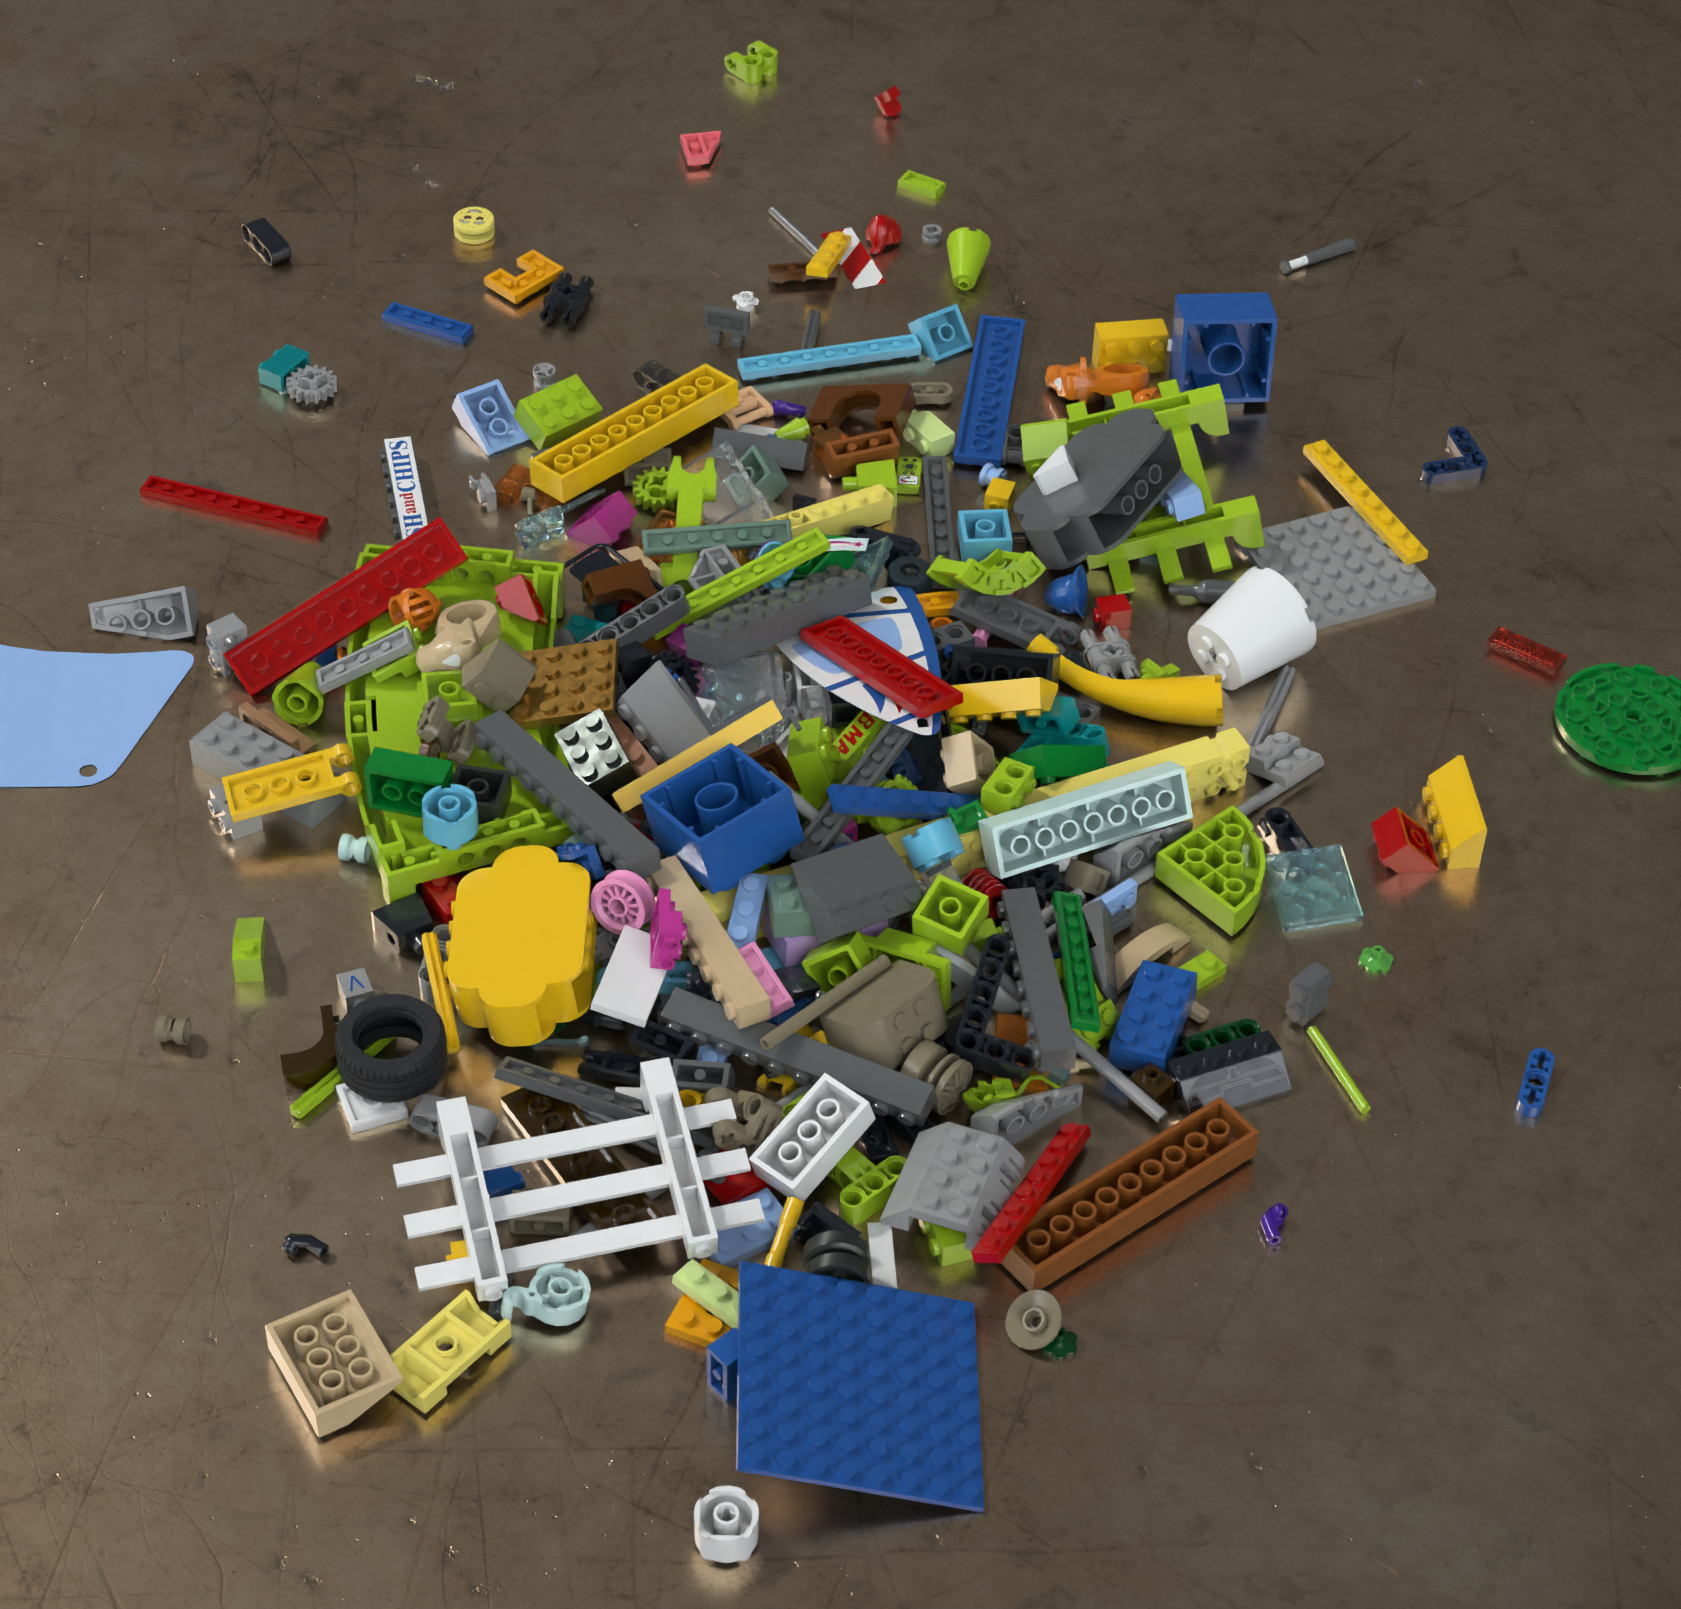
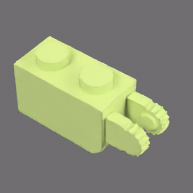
M913 409L903 431L905 440L910 442L924 456H945L954 452L955 432L931 411L918 412Z

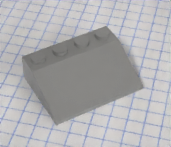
M660 660L655 662L616 703L617 711L621 718L628 721L633 728L636 738L639 741H643L649 749L650 756L660 765L710 736L689 698Z

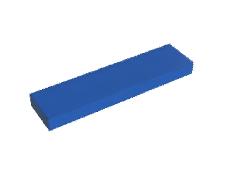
M392 302L382 313V321L460 344H464L474 332L473 325L396 302Z

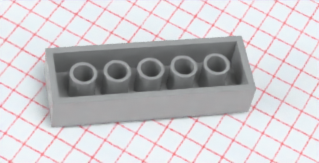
M227 712L222 713L189 740L192 763L220 779L225 776L305 755ZM332 769L334 777L342 775ZM341 793L279 811L313 829L348 798Z

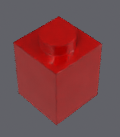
M1125 594L1096 598L1095 608L1092 609V619L1094 623L1098 624L1101 633L1108 626L1114 631L1112 625L1117 626L1119 630L1130 629L1132 608Z

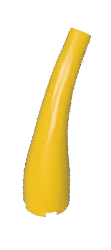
M1042 633L1036 636L1027 647V650L1059 653V647ZM1060 655L1059 679L1099 703L1135 716L1160 722L1200 727L1224 726L1221 674L1151 679H1113L1091 672Z

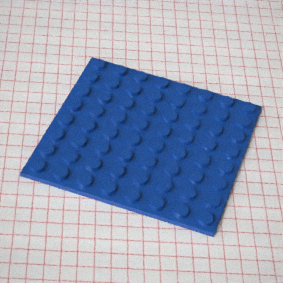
M740 1260L738 1278L736 1471L983 1512L984 1494L974 1303Z

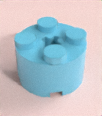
M450 784L451 788L442 789L440 785L429 790L422 799L424 835L438 845L446 846L450 850H456L461 848L462 844L470 841L479 830L477 801L474 793L465 786Z
M951 817L933 822L918 829L915 835L911 836L908 834L900 839L914 870H917L918 874L934 868L933 866L941 863L940 859L942 864L964 853V845Z

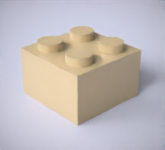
M971 730L942 738L943 749H941L940 754L945 765V773L943 775L945 786L954 793L981 795V788L996 770L993 747Z

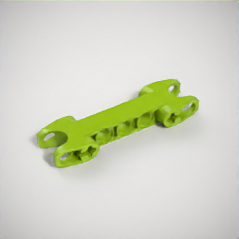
M674 456L667 476L666 499L678 501L675 528L702 526L704 502H716L717 498L714 458L707 457L704 469L699 473L692 474L682 468L681 456ZM700 552L673 554L672 563L660 562L663 587L666 588L667 586L677 584L683 587L684 591L693 592L694 590L689 584V577L699 559Z

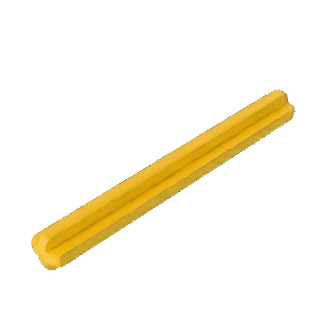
M435 932L424 933L421 941L436 1011L441 1016L445 1026L447 1054L458 1053L461 1045L447 980L444 976V966L437 934Z

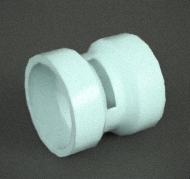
M343 833L338 846L339 860L349 861L355 858L357 863L367 864L371 856V848L367 837L361 836L357 839L351 834Z

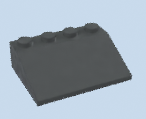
M883 833L791 864L820 944L912 912L918 908L923 900L917 879Z

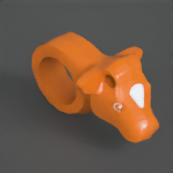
M1080 357V363L1066 366L1057 364L1047 367L1045 381L1046 386L1055 389L1059 397L1068 400H1078L1079 402L1084 401L1086 406L1087 400L1096 394L1112 397V394L1130 390L1133 398L1134 394L1140 390L1149 388L1150 372L1147 367L1133 363H1112L1099 366L1097 369H1091L1087 366L1086 357Z

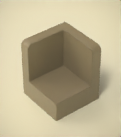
M1071 858L1064 876L1065 885L1074 888L1078 887L1082 891L1098 896L1104 892L1111 872Z

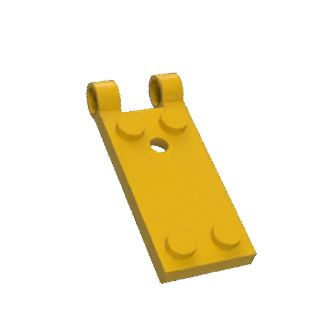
M340 743L329 749L222 777L233 823L341 793L345 796L357 795L362 790L359 775L356 772H346L341 776L334 777L331 765L345 768L353 763L354 756L350 745Z

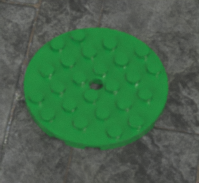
M1619 662L1585 668L1566 680L1564 687L1559 690L1556 698L1554 718L1564 740L1580 756L1605 768L1628 774L1662 775L1681 769L1680 679L1671 674L1666 677L1656 673L1655 668L1634 663V667L1619 666Z

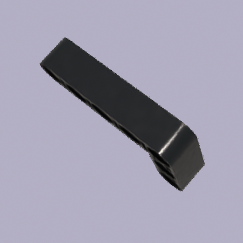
M992 934L988 937L981 952L952 1044L951 1054H957L960 1059L969 1061L975 1069L1021 1083L1031 1075L1036 1064V1060H1033L1032 1050L985 1033L1011 949L1010 941L1006 936ZM984 973H989L993 977H988ZM976 996L983 997L986 1001L980 1000ZM969 1020L976 1021L978 1025L971 1023ZM962 1044H967L971 1048H965ZM989 1053H994L999 1058H994ZM1016 1062L1024 1064L1025 1067H1020Z

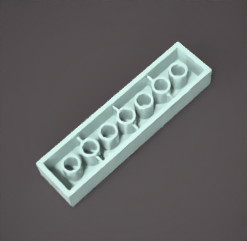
M1167 761L979 820L978 824L987 871L1003 879L1193 818L1185 767L1172 761Z

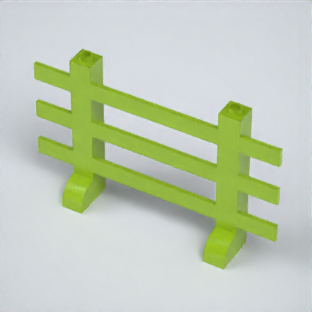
M1173 379L1158 383L1161 398L1134 404L1131 391L1127 390L1112 394L1115 409L1090 415L1087 413L1084 401L1066 405L1069 416L1068 423L1073 437L1089 426L1108 423L1122 412L1131 409L1152 410L1163 430L1172 431L1182 469L1201 490L1206 513L1177 522L1172 515L1166 516L1164 506L1162 507L1158 501L1146 515L1147 520L1140 522L1119 546L1103 554L1088 555L1083 560H1087L1089 570L1109 566L1116 595L1136 591L1128 564L1129 560L1156 554L1164 583L1168 584L1184 580L1176 549L1205 543L1214 573L1233 568L1224 538L1233 536L1239 545L1246 548L1265 546L1260 511L1255 495L1218 504L1213 503L1190 425L1199 423L1201 429L1207 434L1215 436L1230 434L1225 401L1220 384L1180 393L1177 380Z

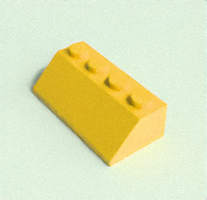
M1041 677L951 685L963 693V703L949 709V717L952 720V724L968 723V719L976 718L977 722L992 721V717L1001 716L1003 720L1016 719L1018 714H1025V717L1031 718L1040 717L1041 712H1050L1058 691V684Z
M1458 755L1428 776L1427 785L1422 789L1423 802L1428 804L1429 821H1433L1434 838L1439 840L1440 857L1445 859L1447 869L1479 868L1487 827L1464 756Z

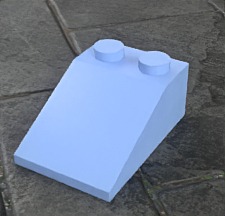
M499 379L456 395L452 409L462 427L487 456L530 441L529 436L514 418L515 409Z

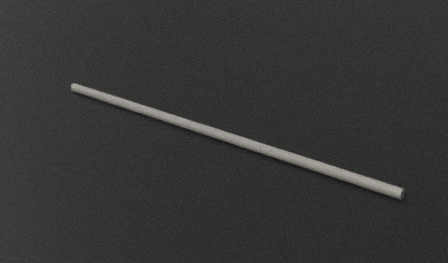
M769 771L772 775H774V776H775L776 778H778L781 782H783L785 785H787V784H786L783 780H781L776 774H774L772 771ZM788 786L792 791L796 810L811 823L819 811ZM843 832L834 841L835 844L841 842L855 843ZM970 943L963 955L977 966L981 951ZM1003 972L999 986L1021 1004L1023 998H1018L1016 981ZM985 973L987 976L993 977L991 974ZM1072 1030L1076 1044V1053L1157 1123H1161L1167 1117L1168 1112Z

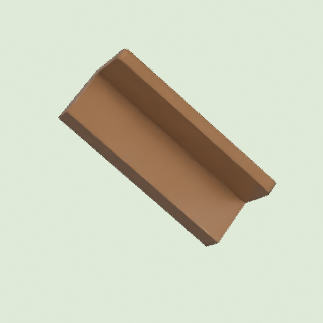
M248 702L238 707L240 720L306 755L316 748V743L267 708L263 707L258 710Z

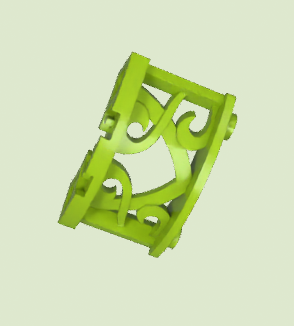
M996 548L988 557L980 562L968 558L966 562L949 560L943 555H938L926 574L937 583L948 588L957 590L969 588L975 592L997 596L1012 594L1013 591L1026 588L1044 572L1046 567L1032 552L1026 551L1023 554L1002 551L1000 548Z

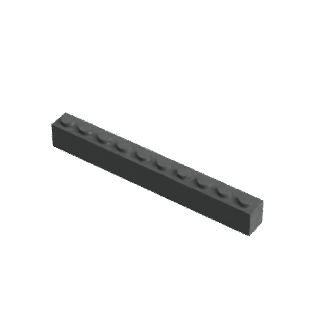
M499 710L474 723L476 731L474 739L477 746L489 753L493 761L500 763L506 771H511V777L514 776L518 779L527 791L530 790L541 804L547 805L558 819L561 818L567 823L572 832H577L587 845L595 844L596 850L606 862L609 861L617 870H628L642 878L661 869L659 848L505 712Z
M675 987L660 1014L665 1027L693 1038L694 1043L701 1046L710 1045L715 1047L718 1052L727 1056L733 1054L741 1057L744 1062L753 1066L759 1064L767 1067L775 1075L781 1076L785 1074L801 1085L811 1084L814 1086L822 1075L826 1073L867 1100L871 1105L872 1111L882 1116L891 1115L908 1126L914 1124L923 1127L937 1099L935 1088L932 1084L798 1033H793L775 1047L766 1051L760 1044V1038L778 1027L777 1025L763 1021L738 1029L734 1021L727 1018L722 1004Z

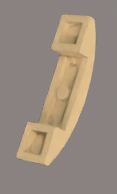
M1165 923L1148 929L1130 941L1114 956L1117 994L1134 983L1142 960L1153 962L1167 951L1174 954L1189 943L1191 937L1172 924Z

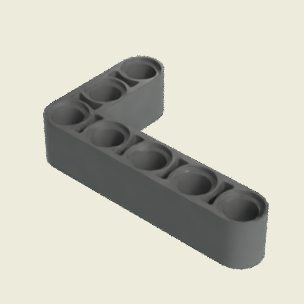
M677 584L667 586L579 643L617 638L619 647L635 641L642 644L689 613L690 604L683 587ZM619 672L617 673L616 703L627 691V687Z

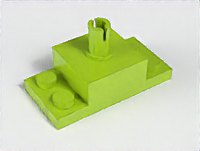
M888 927L877 938L861 934L874 960L884 954L889 958L891 965L898 960H903L931 969L935 974L945 1012L951 1007V959L937 956V941Z

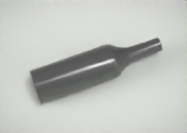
M1206 579L1196 585L1178 586L1169 584L1168 594L1192 596L1203 604H1214L1236 581Z

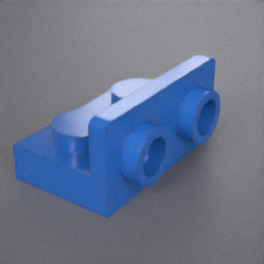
M583 841L575 844L568 842L557 847L558 852L555 853L558 860H567V862L583 866L588 871L590 880H597L606 876L595 844L584 845Z

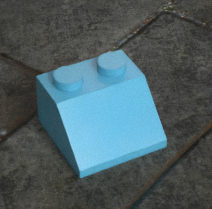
M957 304L908 323L911 334H916L921 350L934 362L974 347Z

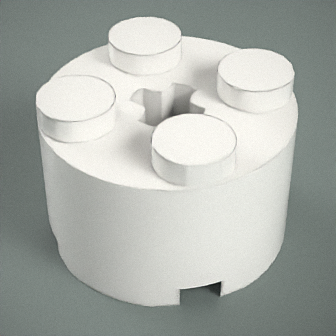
M719 1486L709 1490V1494L702 1499L700 1498L694 1508V1539L700 1555L706 1560L722 1563L749 1559L759 1538V1508L756 1501L748 1497L746 1491L735 1486Z

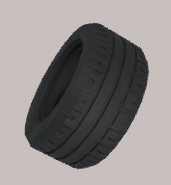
M383 994L368 998L350 1009L340 1020L336 1029L335 1049L340 1076L349 1089L369 1100L396 1103L416 1098L424 1094L439 1081L447 1066V1043L443 1020L433 1007L418 998L403 994ZM390 1037L409 1038L420 1045L415 1051L404 1057L389 1060L373 1058L363 1052L368 1045L380 1039Z

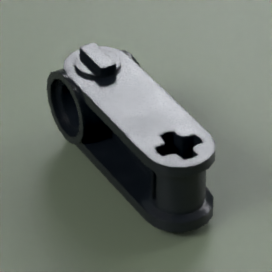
M862 525L850 528L849 534L852 538L869 539L866 551H853L856 558L890 566L891 562L897 558L905 556L919 557L921 554L919 543L912 538Z
M1280 807L1268 809L1265 817L1260 818L1257 828L1291 877L1299 876L1300 872L1318 870L1320 867L1318 854L1291 814L1286 809Z

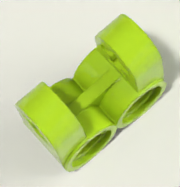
M759 40L747 46L748 55L743 56L738 52H733L724 58L727 70L750 84L762 81V75L772 76L778 71L777 50Z

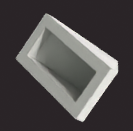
M1060 445L1033 475L1043 495H1048L1078 481L1074 464L1064 445Z

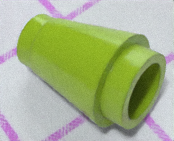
M797 417L774 432L775 438L794 441L805 440L806 436L811 435L809 425L804 417L800 419Z

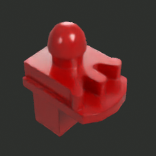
M896 85L875 97L883 116L894 117L902 109L897 99L901 93Z

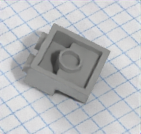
M1280 731L1274 735H1268L1262 744H1258L1256 747L1251 746L1247 771L1287 786L1321 764V755L1301 747L1299 737Z

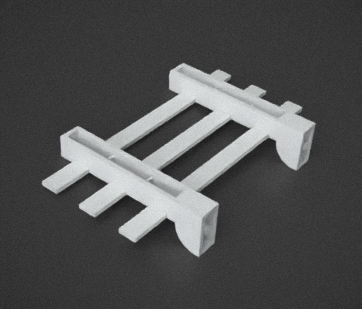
M669 1057L640 1062V1095L645 1111L649 1112V1115L477 1148L466 1096L436 1102L439 1136L445 1155L393 1164L397 1188L451 1177L457 1205L404 1215L408 1239L462 1229L468 1257L414 1267L419 1291L474 1281L478 1302L484 1300L496 1301L503 1297L504 1291L508 1288L506 1274L543 1267L551 1263H563L683 1238L688 1259L695 1257L706 1258L714 1253H718L717 1231L765 1222L759 1198L710 1208L703 1180L751 1171L746 1149L741 1148L696 1157L689 1130L714 1126L720 1120L731 1119L737 1121L732 1100L726 1099L683 1108ZM654 1137H656L663 1162L661 1165L489 1198L483 1174V1171ZM667 1187L670 1189L676 1215L504 1250L500 1249L494 1222Z

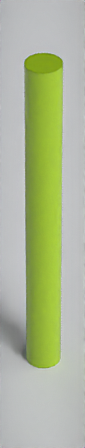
M1317 1026L1309 1027L1307 1029L1308 1035L1362 1114L1369 1112L1371 1106Z

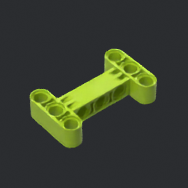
M807 1092L783 1107L781 1122ZM852 1146L827 1174L828 1177L843 1189L839 1196V1217L851 1226L858 1225L885 1207L907 1159L897 1155L891 1156L875 1166Z

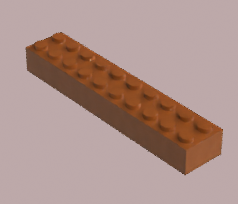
M1218 1097L1042 1205L1001 1264L1028 1291L1045 1288L1255 1156L1260 1132L1225 1100Z

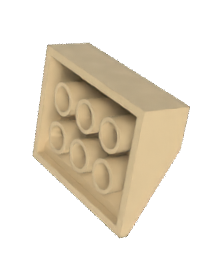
M351 1289L265 1325L268 1348L318 1438L349 1425L403 1382L401 1373Z

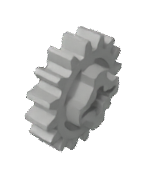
M306 365L304 369L298 367L297 372H290V377L286 378L287 394H290L291 399L296 398L298 403L302 400L306 404H309L310 401L318 404L319 400L326 402L327 396L334 397V392H337V376L334 375L333 370L327 371L326 366L321 369L318 368V365L314 367Z

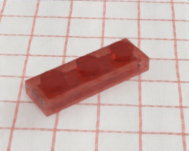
M1501 626L1489 637L1486 646L1554 677L1564 666L1567 655Z

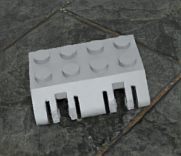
M951 1122L919 1132L882 1213L880 1223L908 1231L913 1219L917 1218L966 1233L965 1248L973 1250L1010 1199L1015 1188L1012 1183L1018 1181L1026 1162L1025 1158L1003 1137Z

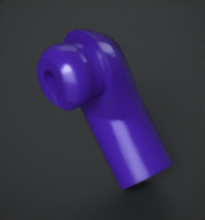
M775 400L772 403L774 415L776 416L793 415L803 418L806 412V406L782 400Z
M1277 1203L1274 1207H1270L1260 1220L1269 1245H1276L1282 1240L1278 1228L1285 1221V1217L1289 1213L1288 1208L1282 1203Z

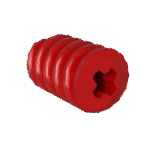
M983 868L972 869L966 874L962 884L989 896V914L987 917L998 919L997 902H1001L1002 890H1008V888L994 878L987 870Z

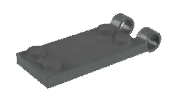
M966 588L952 606L950 613L952 616L1025 649L1041 633L1050 641L1055 634H1058L1064 644L1074 645L1079 639V634L1082 632L1080 626L1075 622L1063 620L1008 594L997 596L982 594ZM1054 643L1059 647L1058 652L1065 656L1067 654L1065 648L1058 643Z

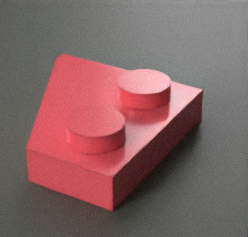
M721 131L680 135V143L688 166L710 163L721 141Z

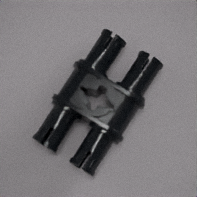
M560 272L556 282L550 285L548 295L543 299L544 307L539 317L543 322H546L547 317H549L547 322L550 323L553 321L556 312L563 313L562 323L568 326L569 321H571L569 327L575 325L578 316L582 315L585 311V305L591 297L590 290L594 285V280L588 276L585 282L586 276L584 275L580 278L578 286L570 284L572 282L571 274L566 272L563 278L564 272Z

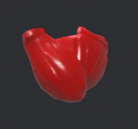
M878 214L868 224L865 234L866 239H869L871 242L870 253L878 255L883 251L885 245L897 244L902 236L901 226L891 216Z

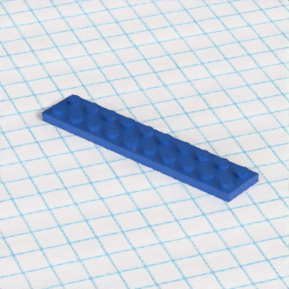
M980 315L953 463L980 466L991 463L995 467H1001L1003 444H1005L1026 319Z

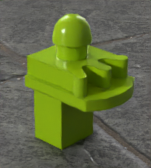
M1149 658L1144 660L1140 666V675L1142 676L1140 679L1179 677L1180 669L1174 664L1170 663L1160 667Z

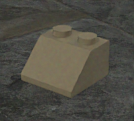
M498 638L462 667V687L494 712L499 710L506 712L520 700L536 673L537 666L502 639Z

